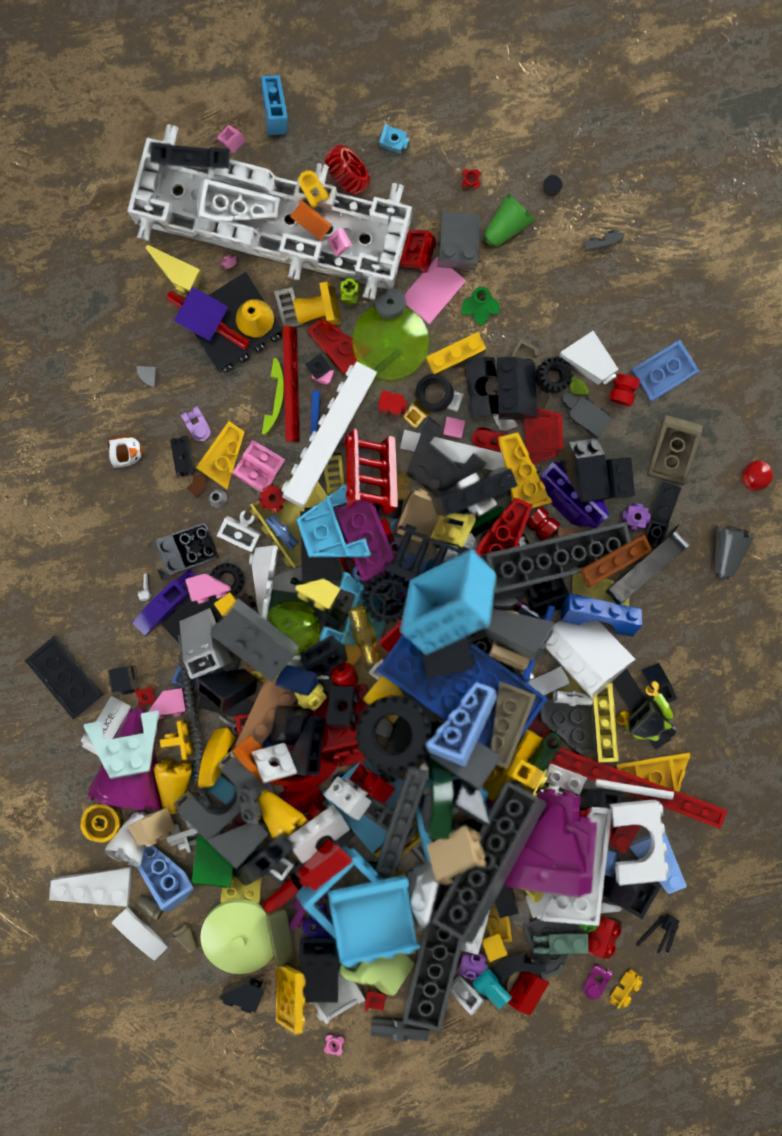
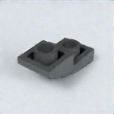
M609 230L608 233L604 234L603 241L596 237L589 238L584 244V252L599 251L612 247L623 240L625 233H620L619 230Z

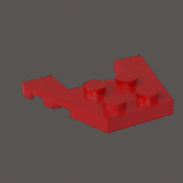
M537 407V419H524L526 449L532 464L556 456L563 448L562 414Z

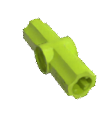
M351 278L342 281L340 301L345 302L346 305L357 303L359 300L360 283L355 282Z

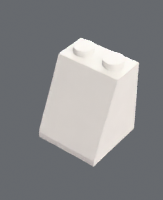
M594 331L573 343L558 355L559 359H565L564 363L568 362L570 364L568 365L570 368L572 367L573 370L597 385L602 382L606 385L616 377L615 373L619 370Z

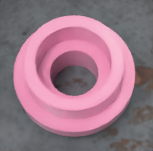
M231 254L221 259L220 267L223 266L224 270H227L238 263L236 260L237 256L232 257Z

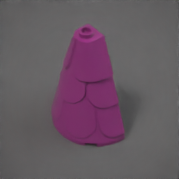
M133 708V711L130 710L113 739L144 733L141 713H145V709ZM155 740L150 772L111 779L102 764L88 789L87 798L93 801L95 798L98 799V803L123 808L144 810L146 807H150V810L163 809L154 775V765L158 763Z

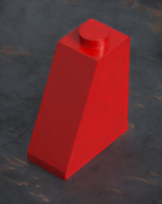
M328 839L296 873L300 877L298 882L306 889L310 887L315 891L351 864L353 860L340 847Z

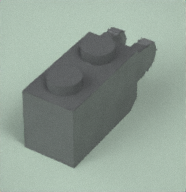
M570 393L562 396V403L570 410L568 413L569 419L594 438H599L612 420L609 417L610 413L603 408L598 409L594 406L595 402L587 396L585 398L581 396L579 399Z

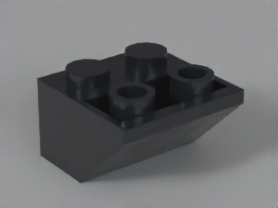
M247 976L224 987L219 999L223 1000L222 1003L225 1005L241 1007V1010L246 1013H256L266 982Z

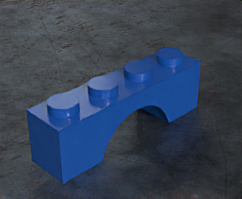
M570 593L561 605V621L577 625L588 621H604L615 628V633L633 637L642 626V609Z

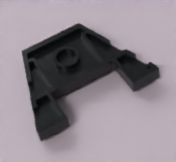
M428 417L407 473L435 495L452 488L461 480L484 468L487 462L473 453L462 467L457 465L430 443L442 426L431 417Z

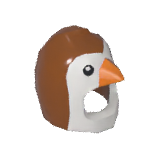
M118 435L107 438L112 468L130 466L142 457L144 448L135 437L131 435Z

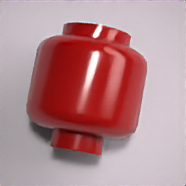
M344 662L331 670L334 686L355 687L358 683L355 668L351 663Z

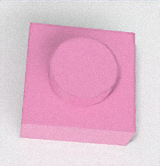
M338 229L328 238L335 256L342 255L351 247L344 229Z

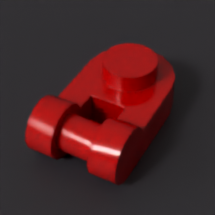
M480 427L475 430L472 441L477 447L501 452L498 437L508 435V432ZM492 438H496L497 442H491Z

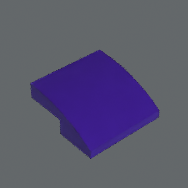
M192 287L173 321L210 341L228 307Z

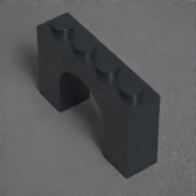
M498 468L483 474L484 478L477 482L454 490L447 489L431 496L430 498L437 515H451L518 487L512 469Z

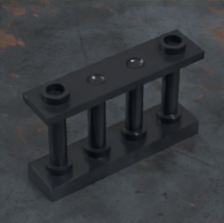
M406 524L405 527L399 526L398 528L405 531L394 561L391 560V563L385 562L382 569L412 580L420 576L419 568L430 542L441 546L432 569L443 563L448 549L457 552L458 556L470 549L466 547H453L416 532V527ZM412 535L422 538L423 540L412 567H409V570L401 568V562Z

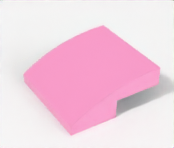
M252 440L232 475L259 492H263L262 488L272 484L286 459Z

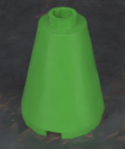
M508 194L483 233L486 236L484 240L491 247L493 245L498 247L533 224L536 220Z

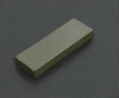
M281 907L266 914L274 960L278 967L295 960L286 909Z

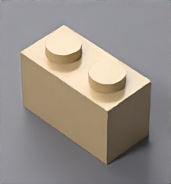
M167 807L154 811L128 825L137 847L144 844L146 847L157 843L156 839L162 840L170 836L169 832L176 829Z

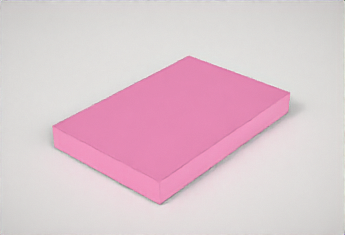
M438 256L429 266L428 272L422 273L404 295L406 306L429 325L466 282L452 268L437 267Z

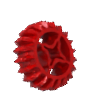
M337 145L329 150L325 156V164L329 167V174L332 175L333 180L343 190L353 195L364 191L370 183V176L362 160L353 153V150H349L348 147L343 145Z

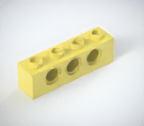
M610 683L593 698L599 763L619 761L613 683Z

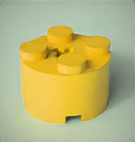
M97 802L88 807L82 815L80 824L82 833L91 841L107 842L116 835L123 825L122 814L116 806ZM100 819H104V820H105L104 825H103V824H101V825L98 824V822L100 821Z

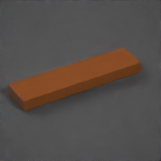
M641 534L580 569V572L587 587H592L646 556L652 549L645 534Z

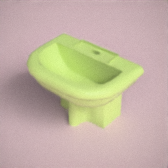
M402 952L397 953L392 958L379 957L376 961L370 963L365 961L357 962V965L352 967H346V965H342L340 962L339 971L341 976L347 980L375 985L382 993L395 996L415 964Z

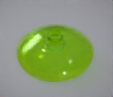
M282 601L268 611L266 620L299 645L295 656L300 655V652L313 646L319 636L320 624L317 622L318 618L313 615L314 610L312 607L302 601ZM287 622H292L290 627H285Z

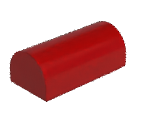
M290 878L262 903L263 908L267 913L281 908L301 889V886L294 879Z

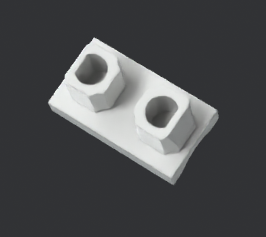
M186 821L187 830L181 832L180 826L175 824L176 829L169 832L170 836L167 837L168 843L171 846L178 845L179 850L186 848L187 852L191 853L192 846L196 845L197 836L202 835L188 821Z

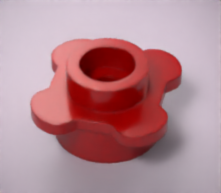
M465 169L462 171V186L464 188L474 187L477 189L480 187L479 177L481 172L479 170Z
M151 686L144 690H136L135 695L138 697L139 707L143 708L145 705H153L155 703L154 689Z

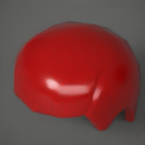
M761 460L751 462L742 472L743 484L747 489L754 492L765 489L773 479V470L766 462Z

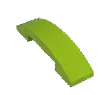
M273 358L271 379L278 380L272 416H264L263 436H267L274 428L281 414L284 402V376L277 358Z

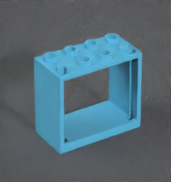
M471 549L410 580L401 632L425 654H429L489 625L496 573Z
M346 845L342 850L353 860L351 864L315 891L310 887L307 889L302 887L295 894L302 906L335 939L333 920L315 902L353 865L371 882L384 880L354 848L350 850Z

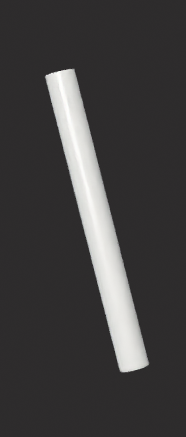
M596 779L595 787L671 800H673L674 792L599 779Z

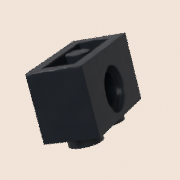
M330 686L326 723L330 728L353 729V725L356 724L357 712H355V706L359 703V693H357L354 687ZM348 704V708L345 711L339 710L341 705Z

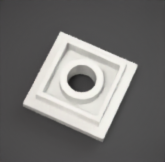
M285 743L252 752L263 783L297 774ZM274 761L277 762L279 766L272 767L269 763Z

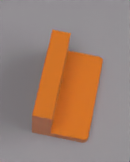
M300 199L299 205L290 217L321 241L331 229L332 224Z
M249 736L233 749V752L238 760L262 782L252 752L263 749V747L252 736Z

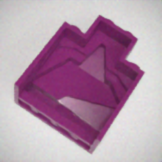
M544 789L543 792L537 793V798L547 804L509 873L504 886L572 897H582L590 894L593 887L597 822L591 821L589 817H579L580 796L574 795V792L562 791L561 794L555 793V789Z

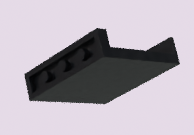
M244 272L209 294V296L228 307L221 322L250 341L249 346L246 349H242L216 331L210 341L194 333L218 372L227 373L234 368L233 365L238 361L242 363L249 359V354L254 351L258 353L266 347L265 344L272 341L273 343L282 337L283 329L274 317L272 329L262 337L251 338L239 330L236 324L238 308L244 302L251 299L264 301L248 274Z

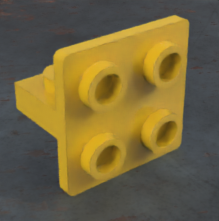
M185 719L177 721L178 732L167 733L164 735V738L160 739L161 748L180 745L182 760L188 759L193 752V749H191L192 743L188 742L187 736L190 734V727H188L189 723H185Z

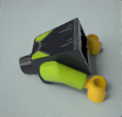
M653 681L651 684L655 690L650 689L649 685H647L646 693L654 696V699L650 697L631 716H629L627 711L622 710L620 715L617 716L616 722L619 725L625 724V728L636 739H648L657 742L664 735L673 737L677 732V728L673 726V713L662 694L659 695L657 692L659 685Z

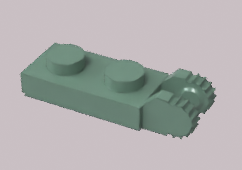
M586 932L548 933V935L533 936V940L536 942L549 941V947L534 948V953L537 954L588 953V933Z

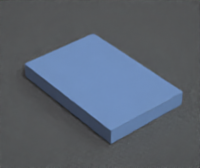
M679 339L631 369L634 377L641 380L639 385L649 401L652 402L699 373L700 370Z

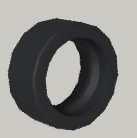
M429 374L418 382L415 396L420 405L426 410L440 412L451 404L454 390L451 383L445 377L439 374ZM433 382H439L445 388L443 399L436 404L427 402L424 397L426 387Z

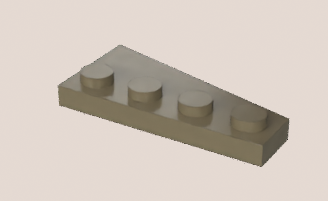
M499 681L491 750L501 756V760L497 765L508 769L536 695Z

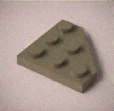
M520 338L511 357H519L535 362V376H537L536 370L539 369L538 366L541 364L538 348ZM537 379V407L547 410L553 397L551 393L546 392V389L544 391L541 389L542 385L538 386L539 379ZM496 383V385H495V387H494V389H493V390L496 391V392H497V383Z

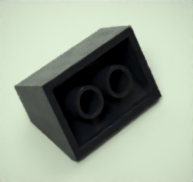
M497 357L498 420L537 419L535 362L519 357Z

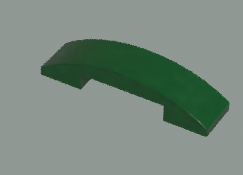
M428 760V780H431L429 838L448 840L453 809L451 772L434 760Z

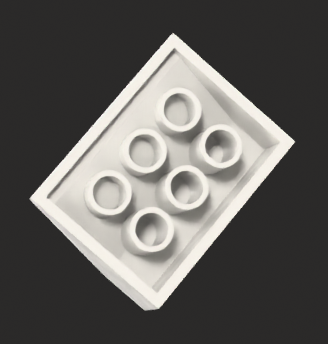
M560 620L555 624L554 633L544 647L592 699L635 661V658L599 621H588L577 625Z

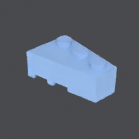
M665 834L662 836L663 843L666 844L667 855H664L665 863L667 862L669 874H666V880L658 882L670 894L687 886ZM651 835L632 841L629 848L638 859L645 856L649 851Z

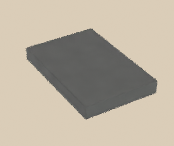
M478 741L465 767L437 755H430L432 760L478 790L481 789L501 760V756Z

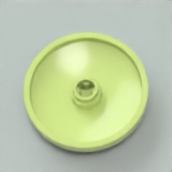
M244 899L225 901L214 907L206 916L201 929V946L209 961L219 969L234 974H247L264 967L273 957L266 914L268 913L265 909L253 901Z

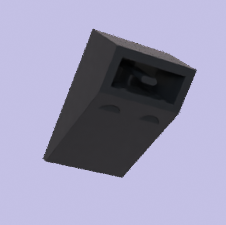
M206 522L155 539L147 544L161 580L219 558Z
M614 872L613 877L604 876L602 895L643 919L662 885L657 881L619 885L616 882V872Z
M300 939L299 972L303 973L305 977V987H303L305 1003H338L339 954L336 939Z

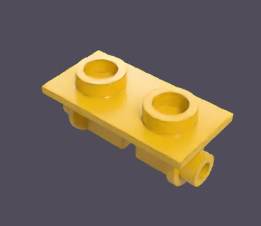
M632 969L629 972L626 971L619 982L625 986L624 990L617 986L610 996L609 1002L615 1006L618 1003V1009L627 1008L632 1001V994L634 991L637 992L643 984L641 982L643 977L639 975L635 977L637 973Z

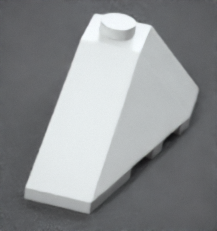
M204 179L199 187L196 205L198 217L216 222L276 218L280 198Z
M275 545L255 548L254 554L251 553L249 565H252L258 614L265 620L267 619L278 562V546Z

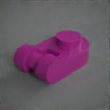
M594 963L583 986L584 994L591 1000L601 997L613 973L609 969L604 970L600 968L601 965ZM596 975L602 977L601 981L595 979Z

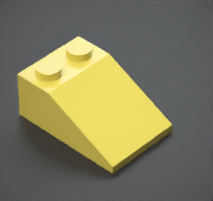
M146 246L151 257L176 287L175 289L179 294L187 297L192 287L198 290L204 277L200 269L154 247Z

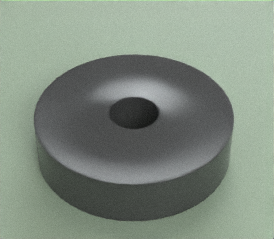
M385 289L376 296L375 309L380 316L393 319L404 313L406 299L400 291Z

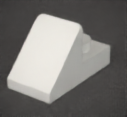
M458 975L453 981L450 993L470 1015H473L485 1001L484 996L462 975Z

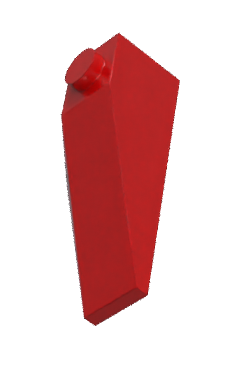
M514 498L479 542L475 553L481 555L518 546L533 505L519 498Z

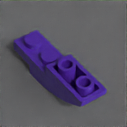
M190 569L179 579H174L132 622L145 637L173 614L174 609L190 596L185 580L195 576Z

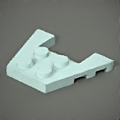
M158 710L141 713L144 733L116 739L104 740L101 721L83 724L111 779L150 772L157 722L160 715Z

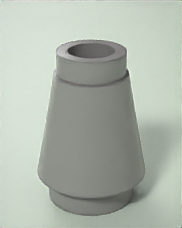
M215 489L210 492L208 501L212 507L221 508L227 502V495L223 490ZM215 494L219 495V500L217 501L213 500Z

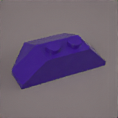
M554 461L541 474L545 491L552 501L551 504L571 524L597 528L609 516L603 500L581 503L561 463Z

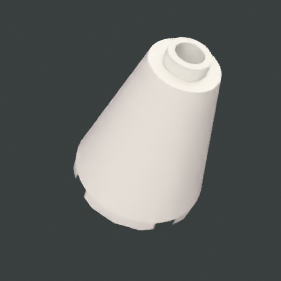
M141 810L132 812L116 835L107 844L105 853L119 862L123 860L127 861L129 866L139 867L142 862L145 844L137 847L128 825L148 814Z

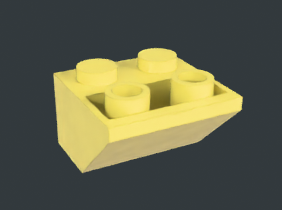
M325 579L298 585L295 588L298 598L307 603L309 600L314 602V607L324 612L325 610L330 612L341 593V588Z

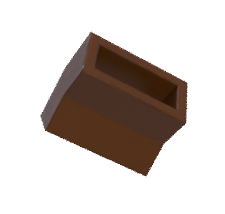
M194 475L193 482L187 489L198 498L206 491L208 478L206 476Z

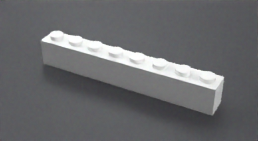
M356 362L354 366L350 365L346 372L347 380L345 383L341 381L337 389L339 393L337 398L331 399L327 407L330 409L327 416L325 414L322 415L318 423L320 425L318 432L314 431L309 439L312 443L309 448L305 447L300 455L302 461L299 465L295 464L290 473L293 475L290 482L286 480L281 489L284 492L282 498L301 508L304 507L377 374L376 371L359 362Z

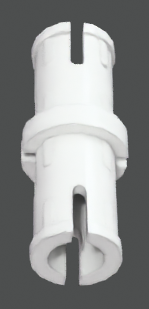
M556 690L553 693L554 703H566L570 706H576V704L591 706L593 704V699L588 694L577 693V691L573 690L570 692Z

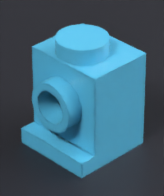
M385 124L379 141V147L401 154L402 149H406L409 142L407 132ZM392 136L398 137V140H397V141H393V140L391 139V137H392Z

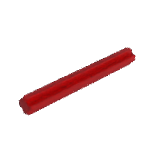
M172 290L166 296L168 301L181 308L185 298ZM222 322L219 323L216 332L242 349H246L249 346L250 341Z

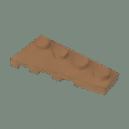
M265 677L264 683L258 692V696L234 746L237 747L249 736H252L261 745L272 731L276 707L292 706L297 700L295 694L290 690L277 687L275 685L276 679L271 682Z

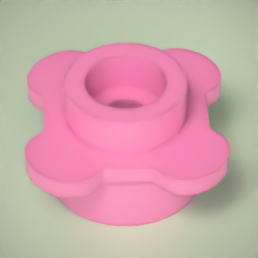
M327 1035L324 1052L326 1054H336L337 1056L341 1055L344 1038L342 1036L333 1037L332 1035Z

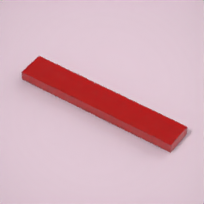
M283 326L286 441L295 443L300 441L297 329L291 326Z

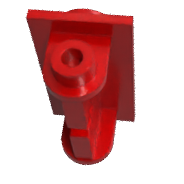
M358 746L337 750L334 753V758L338 760L339 767L366 761L363 758L362 752H359Z

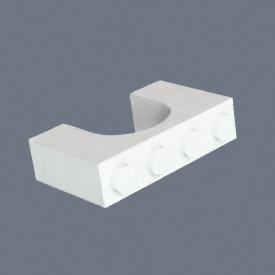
M655 799L609 804V809L612 810L611 824L613 826L638 824L645 826L651 835V846L645 856L637 860L615 862L616 882L619 885L666 880L669 868L664 859V855H667V848L662 838L665 835L664 824H661L660 817L663 816L662 804H659Z

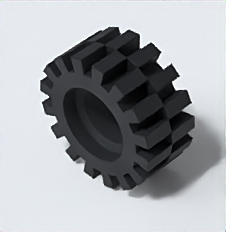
M551 357L538 366L536 380L539 379L537 384L538 386H543L541 388L543 391L546 389L547 393L552 392L554 394L566 389L571 384L572 380L570 379L573 378V374H570V372L573 370L572 367L568 368V365H570L568 362L564 363L565 359ZM555 368L560 372L561 378L558 382H552L549 379V369Z
M231 563L217 565L212 570L210 576L220 581L222 574H232L234 584L231 586V591H228L227 594L231 593L233 596L239 594L245 583L242 570Z

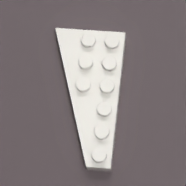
M591 807L587 817L591 818V821L597 822L592 893L582 897L551 893L540 917L541 921L599 926L612 814L611 809Z

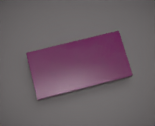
M359 500L351 508L347 507L346 504L334 509L347 544L365 539L368 545L370 557H353L362 581L371 579L373 575L378 576L379 572L386 573L387 571L382 569L384 563H391V560L394 561L395 555L373 502Z

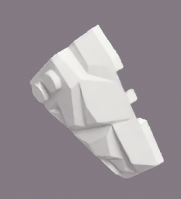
M427 860L422 865H415L413 871H409L407 876L413 922L417 930L422 932L429 922L438 885L431 861L427 862Z

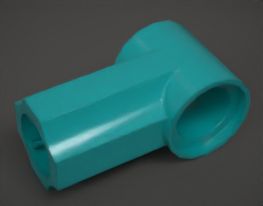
M485 969L472 982L476 990L482 995H486L498 1010L512 998L498 983L497 977L489 969Z

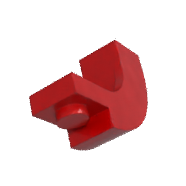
M334 751L321 754L319 776L294 774L270 781V783L283 786L285 792H300L308 790L315 785L318 786L326 781L338 767V762L334 758Z

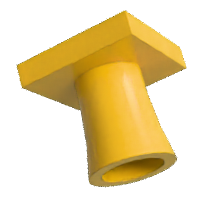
M327 281L319 283L320 296L294 298V309L300 325L326 316L327 322L334 326L342 324L335 287Z

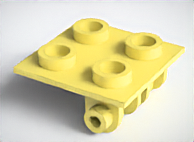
M232 874L231 888H222L220 903L234 899H244L259 904L262 877L244 886Z

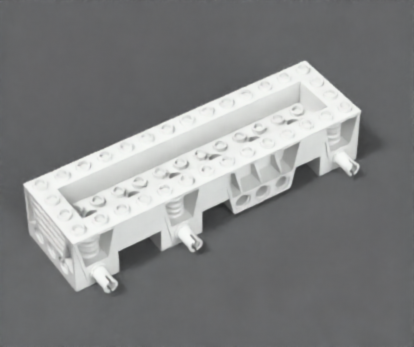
M167 124L163 141L146 139L127 211L135 224L140 225L137 238L141 240L144 238L145 241H149L151 229L275 260L290 264L287 277L293 279L294 276L295 280H300L302 268L344 279L351 278L355 282L366 284L363 297L368 298L371 291L370 299H375L377 287L393 289L412 217V206L400 203L404 189L403 185L399 184L398 191L396 192L397 183H392L389 199L387 200L374 197L372 202L337 193L335 186L325 184L329 167L323 165L322 169V164L318 163L315 174L330 199L325 202L324 200L319 202L318 206L312 209L330 222L333 227L332 233L326 234L320 241L296 221L292 225L285 223V218L293 213L299 205L300 199L311 207L299 185V177L297 182L279 178L269 169L229 159V169L186 168L151 163V142L175 145L179 128L174 125L171 127V125ZM204 179L280 198L277 217L218 222L198 217L196 205L199 187ZM177 186H181L184 189L183 193L179 196L173 194V190ZM318 189L311 192L313 197L319 194ZM338 229H344L351 247L342 255L335 256L328 238ZM368 235L371 240L368 244H362L359 241L360 236Z

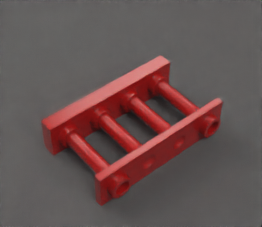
M353 429L344 439V446H346L347 490L345 498L347 499V507L351 508L359 500L380 504L382 514L389 515L398 508L395 437L388 436L379 444L358 439V430ZM358 447L378 451L380 453V461L358 457ZM359 465L378 468L381 478L360 475ZM359 482L379 486L381 488V496L359 492Z

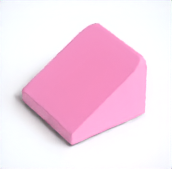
M229 124L216 138L226 148H229L232 153H235L246 141L243 135Z
M331 370L317 380L313 375L311 377L314 381L330 386L335 371Z
M447 417L443 436L462 439L465 420Z

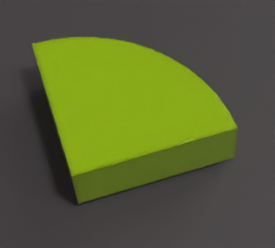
M573 376L570 379L572 382L569 393L574 396H589L586 384L578 377Z

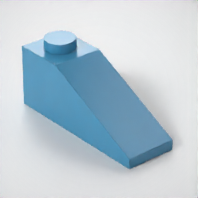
M280 75L261 76L267 135L286 134L288 117Z

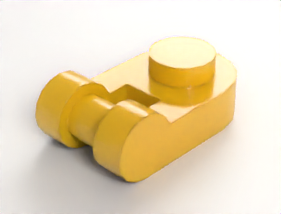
M304 171L300 174L299 185L312 208L318 206L319 202L323 200L325 202L330 199L314 172ZM318 189L319 194L313 197L311 192Z

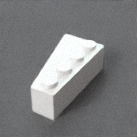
M127 865L55 877L51 880L49 900L127 907L130 903L133 866Z

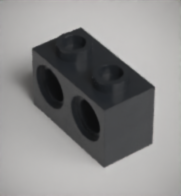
M333 635L300 652L303 668L316 673L317 677L348 661L345 646Z

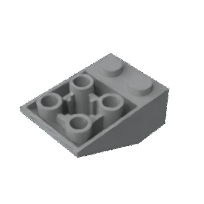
M210 608L179 621L183 662L191 679L233 662L227 647L210 635L216 624Z

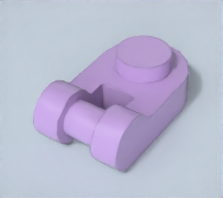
M196 406L192 408L193 411L181 414V417L192 437L198 442H204L209 439L211 430L199 407ZM197 417L199 422L193 425L191 420Z

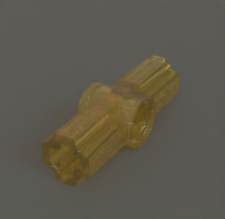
M364 605L352 607L347 612L353 627L352 636L360 649L363 662L366 666L378 663L382 659L375 641L377 636L374 627L369 622Z

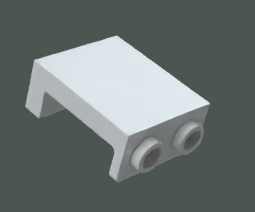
M338 968V1003L309 1004H314L317 1009L315 1013L320 1021L323 1020L327 1024L332 1018L353 1005L364 1002L366 995L358 982L342 977Z

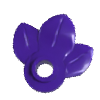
M326 904L318 905L327 914ZM311 914L304 921L302 930L306 936L315 937V939H333L332 935ZM311 924L315 925L314 931H310L309 929Z

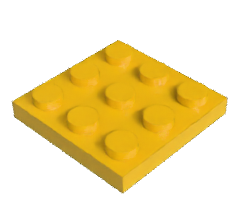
M286 964L280 967L276 965V1022L294 1034H301L302 1027L305 1025V1018L303 1016L305 977L303 973Z

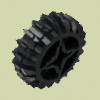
M387 571L386 576H384L383 572H379L380 578L378 579L373 575L374 582L372 583L369 580L366 582L370 587H363V591L367 594L361 595L362 599H365L362 605L367 607L365 609L366 613H371L370 617L372 619L377 616L378 622H381L384 618V622L387 624L389 623V618L393 622H396V616L403 619L401 613L405 610L410 582H404L405 578L399 577L396 574H393L391 577V572ZM390 583L383 590L377 589L382 584ZM396 584L402 589V599L395 595ZM389 593L392 598L386 601L383 596ZM373 595L381 599L380 610L373 605ZM391 605H399L397 608L388 611Z

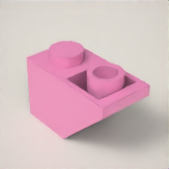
M208 574L185 579L191 601H197L198 604L209 601L208 597L216 595L217 599L224 597L228 591H231L230 586Z
M178 688L163 691L148 712L158 710L160 714L159 719H163L165 714H172V717L182 716L183 712L187 711L185 710L187 705H185L186 700L184 699L186 696L183 694L185 690Z

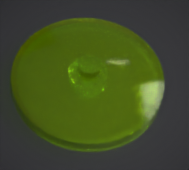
M374 306L368 309L357 321L353 332L352 345L358 362L376 371L377 377L399 379L410 375L422 364L429 347V335L421 317L409 307L405 308L401 316L387 319L380 316Z

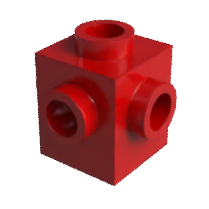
M271 484L262 488L263 492L260 493L261 498H259L262 508H267L268 512L272 511L273 513L283 510V506L286 505V499L282 498L284 492L281 491L279 486L274 487ZM272 494L276 495V500L273 502L269 500V496Z

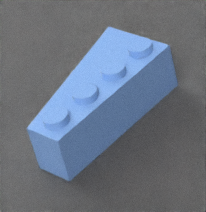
M476 682L463 698L458 708L450 714V718L437 730V734L426 744L429 753L465 767L497 699L495 689Z

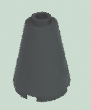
M717 525L715 572L718 573V577L729 579L730 576L734 577L754 539V533L748 535L749 531L741 528L727 526V529H724L722 525Z

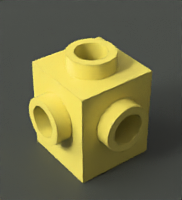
M320 683L309 696L294 692L298 699V704L304 709L308 708L313 711L327 698L323 692L324 688Z

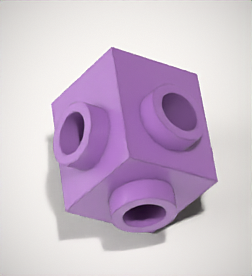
M632 503V506H627L626 509H623L621 520L627 522L628 530L640 531V529L645 528L649 524L651 515L648 514L647 508H643V504ZM636 513L640 514L639 520L634 518Z
M463 951L456 974L470 980H475L487 969L488 964L485 963L487 955L480 952L477 955Z

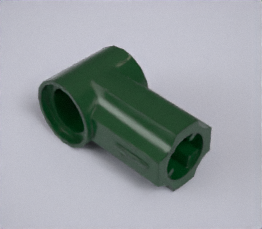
M554 732L547 733L529 763L544 772L556 751L561 747L559 735ZM555 738L558 743L556 746L550 747L547 745V740Z

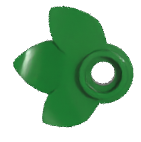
M478 287L473 291L471 297L464 300L461 311L462 315L472 314L476 323L481 326L485 324L490 314H499L500 306L498 301L491 297L490 291L487 288ZM483 294L485 299L479 300L478 295Z

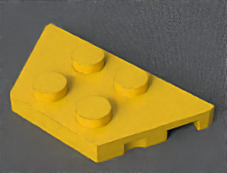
M690 753L616 764V767L619 770L679 792L688 759H690Z

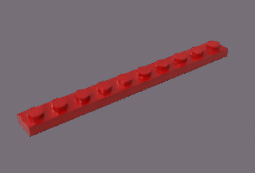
M547 743V745L550 747L555 746L553 744ZM561 747L549 762V764L587 777V779L595 782L596 779L674 792L673 800L629 792L624 793L643 800L655 799L664 808L720 829L727 810L601 762L599 763Z

